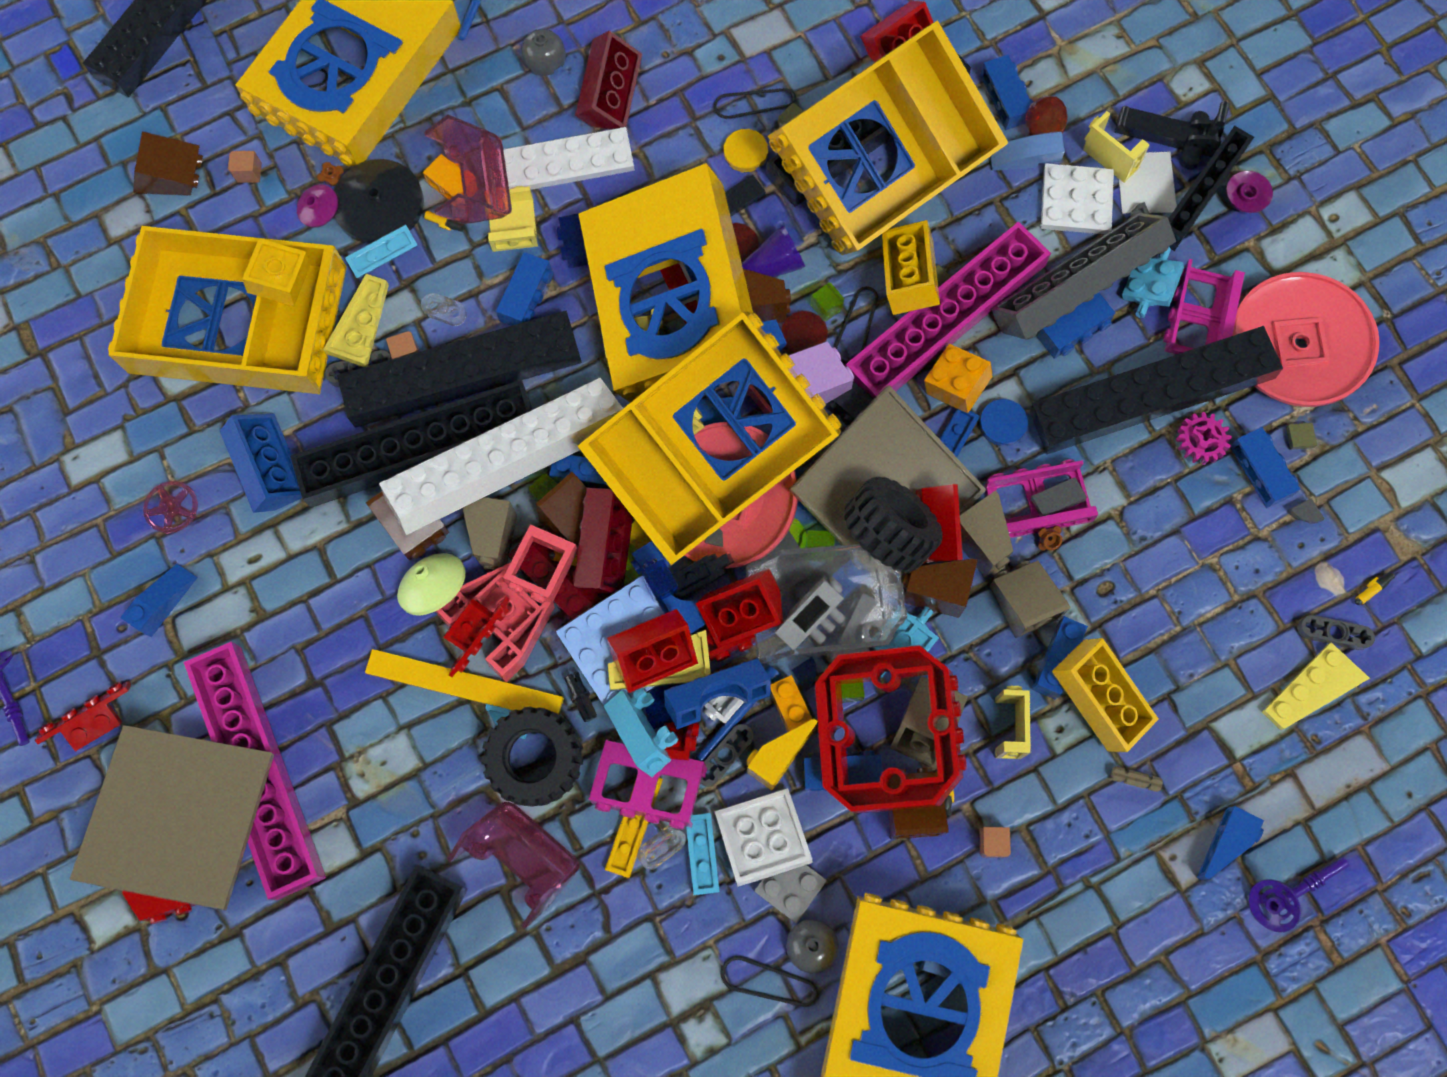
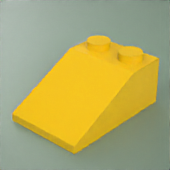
M812 719L763 745L759 751L754 749L746 760V765L748 766L747 773L773 791L815 731L818 721Z

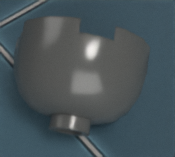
M536 29L530 32L522 44L524 65L532 70L533 74L540 76L552 75L554 70L560 66L563 67L566 61L564 43L559 35L548 29Z
M816 919L803 920L795 925L788 934L786 942L787 955L792 964L799 970L811 974L823 972L831 967L837 958L839 949L838 939L833 929L825 922Z

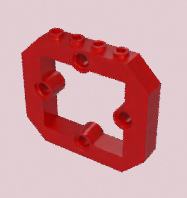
M920 645L837 655L815 682L823 788L853 813L940 806L962 780L963 770H967L965 754H961L960 744L964 743V734L962 727L958 728L957 717H961L960 702L955 701V691L959 689L957 675H953L949 668ZM887 671L891 672L890 681L885 684L881 683L882 674ZM928 675L932 713L928 717L927 724L929 730L934 734L938 777L910 779L904 771L898 768H888L881 774L880 782L849 785L846 748L853 744L855 732L850 725L844 723L841 685L872 681L882 691L892 692L899 687L901 678ZM943 717L948 718V727L942 731L938 730V720ZM843 728L845 731L843 739L836 741V730ZM899 775L901 784L898 788L892 789L890 780L893 776Z

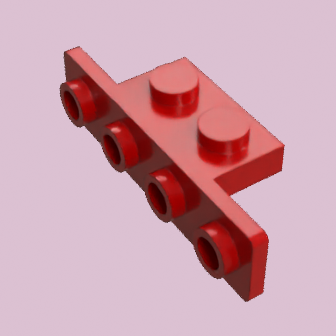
M505 596L494 612L474 599L469 601L443 637L463 650L462 654L453 664L448 676L453 678L457 671L462 673L470 662L467 659L470 654L475 656L483 645L480 642L483 637L488 639L496 628L493 625L496 620L501 622L507 615L509 608L506 606L510 600L509 597Z
M129 681L123 684L117 682L106 690L108 693L100 698L98 695H95L84 703L85 706L77 711L74 708L63 714L61 721L55 724L52 722L47 723L38 730L39 734L34 741L40 744L61 732L76 752L121 725V719L109 703L128 692L131 683Z

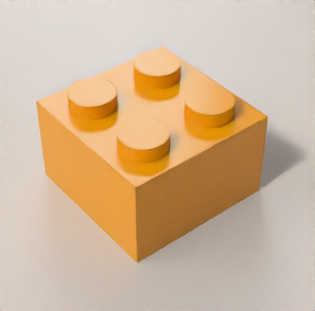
M948 344L924 380L927 395L965 413H969L993 377L991 362L952 344Z

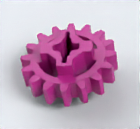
M1202 412L1199 418L1195 413L1189 419L1186 418L1182 422L1183 426H1180L1177 430L1180 435L1176 438V441L1182 442L1178 449H1185L1186 451L1184 457L1187 458L1191 455L1193 463L1201 459L1202 465H1205L1209 460L1213 464L1218 458L1221 459L1226 454L1225 451L1231 446L1227 442L1232 439V436L1226 435L1230 428L1221 426L1224 420L1216 421L1215 414L1207 418L1205 412Z

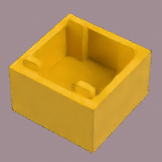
M259 238L242 278L247 293L294 306L310 267L307 252Z

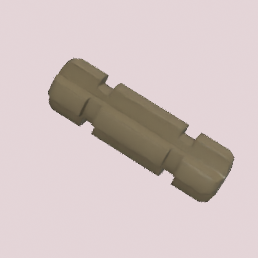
M1118 766L1113 767L1111 770L1110 778L1113 781H1124L1125 784L1144 789L1148 787V790L1155 792L1160 791L1162 788L1163 780L1160 777H1149L1148 774L1129 769L1125 771V768Z

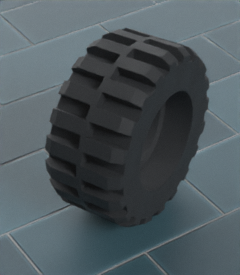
M879 476L868 479L845 506L844 520L848 530L852 532V537L860 543L864 550L866 549L870 553V556L896 571L910 572L917 570L940 546L943 536L942 527L937 522V517L930 511L928 505L924 504L916 494L914 495L910 492V489L901 486L895 480L891 481L887 477L881 478Z
M524 707L522 710L515 709L509 712V715L506 717L502 716L496 721L498 723L497 726L490 728L487 733L490 735L488 741H484L482 749H485V754L481 756V764L485 765L486 771L483 773L485 778L491 782L490 787L494 792H498L501 798L520 806H544L561 799L562 795L574 787V781L581 774L579 770L580 766L583 765L584 757L581 755L583 747L582 742H579L577 737L578 733L565 718L544 708ZM527 733H541L547 736L556 749V763L553 770L548 776L538 781L521 779L514 773L510 763L513 745L521 736Z

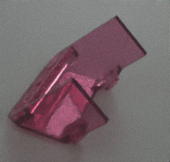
M449 114L424 132L426 137L443 143L446 157L450 161L459 164L464 195L458 193L434 210L436 215L462 224L501 219L511 213L512 205L503 144L496 134Z
M502 802L465 830L447 858L451 863L465 851L478 860H486L494 855L528 885L530 889L525 894V902L532 910L521 925L524 929L551 905L580 868L579 861L573 854L517 805L511 802Z

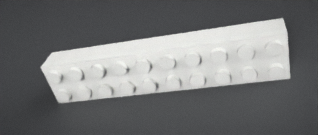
M598 378L379 483L386 502L403 531L408 535L579 451L578 445L619 413L623 407L603 380Z

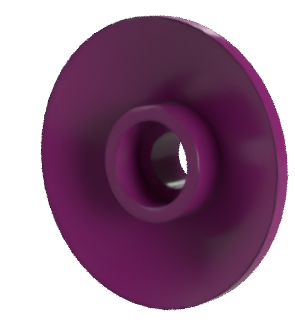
M1242 171L1231 177L1226 186V195L1229 202L1236 209L1246 213H1256L1264 210L1270 204L1273 198V189L1268 179L1260 173Z
M323 184L308 188L301 195L297 204L299 220L304 225L312 228L327 224L337 211V194L332 188Z

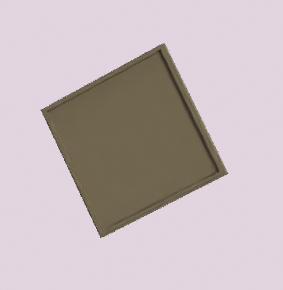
M888 385L788 490L853 557L856 556L887 593L892 594L902 583V580H904L905 574H910V572L893 570L892 567L881 564V561L870 556V553L866 549L864 550L860 543L852 537V532L848 530L844 520L846 504L868 479L874 477H887L891 481L899 482L901 486L910 489V492L916 494V490L921 488L958 484L960 515L976 502L986 491V488L892 387Z
M123 725L69 880L227 911L274 754Z

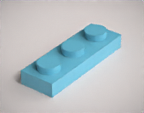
M404 225L345 257L358 279L414 249L418 245L407 226Z
M711 813L692 815L690 821L693 823L692 828L686 827L693 894L719 893Z

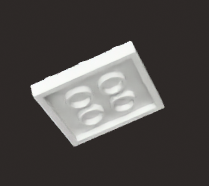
M1045 163L1043 170L1041 229L1105 235L1112 231L1114 169Z
M788 788L715 811L738 887L813 863Z

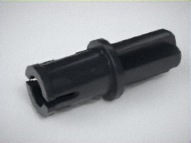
M575 672L574 676L569 674L564 678V681L573 697L571 699L572 703L576 704L584 722L594 720L597 714L589 698L590 692L586 691L579 672Z

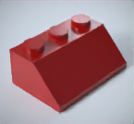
M910 1L860 37L868 56L876 62L934 22L925 1Z
M958 484L926 487L916 490V495L921 498L920 500L924 504L928 505L930 511L937 517V522L940 523L941 531L943 532L940 546L924 563L963 560Z
M770 569L708 592L696 603L718 648L783 623L781 593Z
M677 609L607 638L613 660L628 693L698 664L689 626Z
M122 891L124 898L139 921H150L151 925L166 921V916L176 913V916L192 911V907L196 906L194 904Z

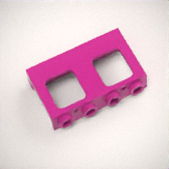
M1189 259L1184 266L1179 286L1176 288L1172 298L1175 301V305L1169 312L1168 321L1171 324L1163 338V342L1166 343L1165 352L1180 354L1194 349L1175 344L1180 320L1205 326L1208 329L1205 345L1231 337L1245 272L1235 270L1231 277L1193 268L1191 267L1193 259ZM1189 279L1216 287L1212 308L1184 302Z
M1069 459L1056 466L1044 464L1038 466L1036 470L1019 469L1010 475L1004 476L1003 473H998L989 477L990 479L987 480L984 486L986 488V496L1002 487L1018 484L1024 487L1030 514L1009 519L1005 518L1010 538L1035 534L1041 528L1049 529L1055 525L1065 528L1090 523L1098 516L1097 508L1090 505L1080 470L1084 464L1083 460L1075 462L1074 459ZM1063 475L1069 476L1070 479L1075 477L1087 496L1086 501L1059 513L1040 517L1031 501V497L1045 490L1043 480Z
M606 740L589 800L595 805V809L609 813L610 809L620 811V815L628 818H634L635 815L643 816L645 821L659 824V821L669 822L670 827L684 830L685 826L692 828L693 823L690 820L701 778H705L707 766L703 761L689 759V761L671 759L667 765L651 777L636 766L625 744ZM612 764L632 767L638 770L629 802L616 801L602 796L608 770ZM661 775L685 779L688 782L681 810L677 814L656 810L651 806L657 781Z

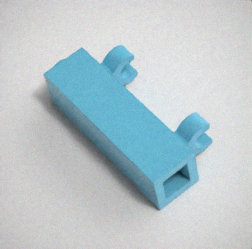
M642 687L635 690L633 697L621 690L604 705V708L636 766L653 777L671 761L665 748L673 746L678 741V738L673 731L670 733L666 726L661 727L657 734L653 730L642 711L643 707H647L654 702L650 692L646 693Z

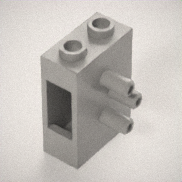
M823 575L783 617V623L775 627V633L793 650L808 635L818 644H822L826 636L816 627L820 624L828 633H831L835 629V625L827 618L828 615L838 624L845 620V616L836 608L844 599L842 585L834 577L831 576L828 579Z

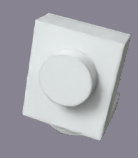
M732 696L717 697L705 704L706 708L703 712L713 721L718 718L723 723H726L744 701Z

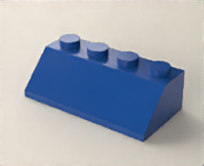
M275 414L231 415L221 428L220 433L253 513L275 511L302 499L290 457L292 454Z

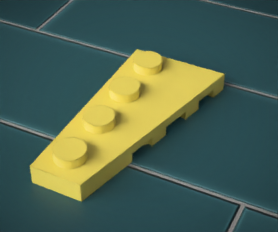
M369 274L364 276L323 349L327 355L362 367H368L389 287L386 280Z
M706 630L691 635L698 664L645 687L683 684L711 675ZM615 662L609 663L607 667L610 690L626 689Z
M1331 642L1277 695L1262 713L1275 726L1283 730L1370 678Z

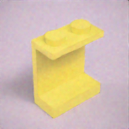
M1106 111L1101 117L1097 116L1090 123V131L1085 137L1086 143L1083 150L1106 169H1114V175L1125 183L1140 168L1149 144L1142 139L1131 151L1125 148L1104 131L1110 117V113Z
M517 186L513 189L504 190L493 189L492 191L484 192L488 204L490 223L488 237L492 251L537 247L534 202L530 186Z
M1007 686L1006 690H1003L995 697V703L1015 704L1016 742L1004 741L995 748V758L1022 759L1031 753L1030 691L1022 690L1021 686Z

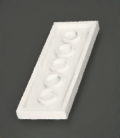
M626 127L494 151L500 189L502 190L513 189L517 186H530L532 190L635 171Z

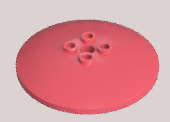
M1291 272L1277 275L1253 288L1245 296L1237 309L1232 336L1264 326L1283 366V370L1276 379L1255 385L1262 393L1277 401L1301 407H1318L1338 402L1355 392L1367 380L1375 367L1379 353V333L1375 319L1365 302L1353 290L1333 278L1309 272ZM1295 339H1303L1307 346L1305 348L1298 347Z
M727 422L706 425L694 435L699 446L714 458L733 461L752 455ZM744 427L759 447H762L769 437L768 434L755 427ZM795 471L791 472L719 528L723 532V547L707 544L705 539L684 556L696 562L707 555L716 554L718 558L726 553H730L734 563L725 567L729 569L754 563L773 551L786 536L795 517L798 499L788 490L797 480Z

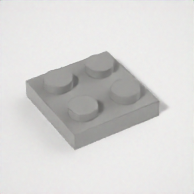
M804 865L764 878L754 892L794 923H797L827 880L809 866Z

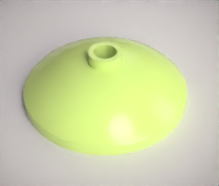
M441 553L430 555L418 561L406 572L400 582L397 594L399 605L411 615H426L444 607L457 595L464 583L466 572L461 560L455 555Z

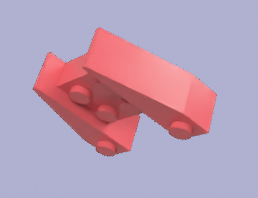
M510 563L462 585L460 591L448 604L435 611L451 627L471 599L494 612L505 596L510 598L506 606L509 608L507 615L501 622L496 620L493 624L496 626L493 634L502 643L485 658L489 667L506 683L525 665L555 609L554 603L545 601L544 604L539 606L525 591L519 594L508 588L509 584L506 583L503 577Z

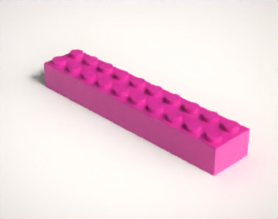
M1018 221L938 287L940 305L909 311L851 359L845 367L848 366L854 375L853 381L872 398H875L888 385L896 392L944 352L948 344L956 342L992 311V307L1008 298L1043 269L1048 262L1051 252Z
M229 642L185 661L184 665L211 741L274 754L248 839V845L267 898L279 900L325 879L326 875L242 648L233 642Z

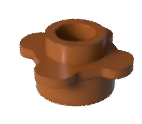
M325 162L317 178L320 182H325L329 186H335L342 177L341 174H343L344 170L342 166H334L330 162Z
M1057 525L1049 529L1041 528L1038 531L1040 536L1039 549L1056 550L1062 544V536L1060 535L1062 529Z

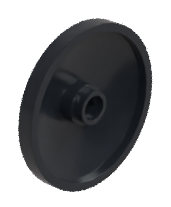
M374 159L359 163L344 173L334 188L338 197V208L334 215L336 221L348 236L362 243L371 244L404 225L411 231L419 221L423 211L424 196L416 176L407 167L392 160Z

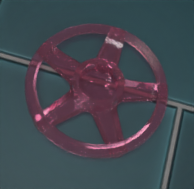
M177 481L162 483L156 486L145 499L143 507L145 520L156 531L165 534L178 532L187 527L196 518L198 509L197 497L194 491L184 483ZM177 485L184 489L177 496L171 497L164 487ZM158 491L161 498L159 506L148 509L150 498ZM188 494L192 498V511L181 506L182 501ZM163 514L165 516L164 528L156 526L149 516ZM175 515L187 517L186 521L181 525L171 528Z

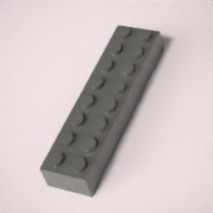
M1138 213L992 307L991 310L1001 333L1025 340L1031 339L1044 327L1055 324L1056 320L1061 316L1072 313L1075 307L1081 303L1092 300L1094 295L1101 290L1110 288L1113 282L1130 275L1133 269L1147 264L1150 258L1156 254L1167 251L1168 247L1176 242L1168 217Z

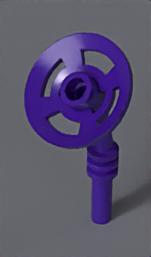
M4 651L0 653V697L4 704L3 711L7 717L6 719L8 722H11L19 746H24L30 741L21 719L23 714L21 708H19V703L14 701L2 672L13 658V653L11 651Z
M1342 857L1319 872L1314 871L1313 875L1309 874L1308 878L1304 877L1303 882L1292 889L1274 879L1262 880L1256 883L1250 891L1249 906L1255 919L1265 928L1274 932H1287L1298 924L1301 917V906L1298 898L1309 891L1314 892L1315 888H1320V885L1324 886L1326 880L1350 865ZM1265 886L1273 887L1265 891L1263 895L1259 894L1261 889ZM1270 893H1275V896L1272 898L1268 897ZM1259 904H1264L1267 911L1272 915L1270 920L1263 914ZM1286 909L1287 913L1285 915H1281L1280 912ZM1291 914L1294 916L1290 922L1281 924V920L1287 919Z

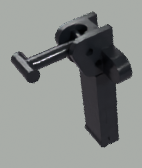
M1227 101L1221 102L1218 114L1214 120H1210L1206 112L1196 111L1189 122L1122 106L1114 133L1181 149L1180 164L1183 168L1191 170L1197 167L1201 155L1212 157L1219 148L1230 104Z

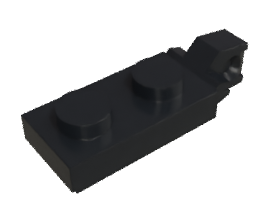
M726 553L718 558L716 554L707 555L670 575L666 580L674 596L677 599H682L719 579L720 576L725 574L723 568L734 563V560L730 553Z

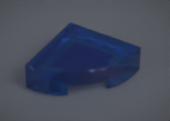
M813 657L791 670L805 692L810 689L816 677L817 670Z

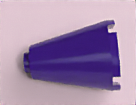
M784 226L775 231L742 262L743 269L771 277L781 276L806 267Z

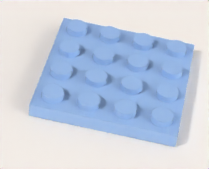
M640 576L556 630L559 638L603 705L608 703L621 690L633 697L635 692L628 693L626 689L610 690L607 665L614 662L607 638L664 614ZM652 686V687H643V688H644L645 691L647 692V691H649L650 689H652V688L655 687V686Z

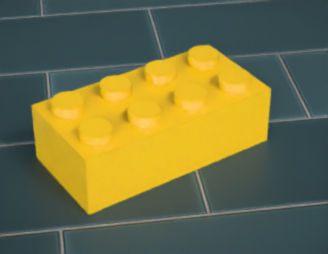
M928 220L888 229L882 233L886 294L893 315L940 305L934 243Z
M1103 638L1083 640L1052 671L1108 752H1128L1158 720L1154 711Z

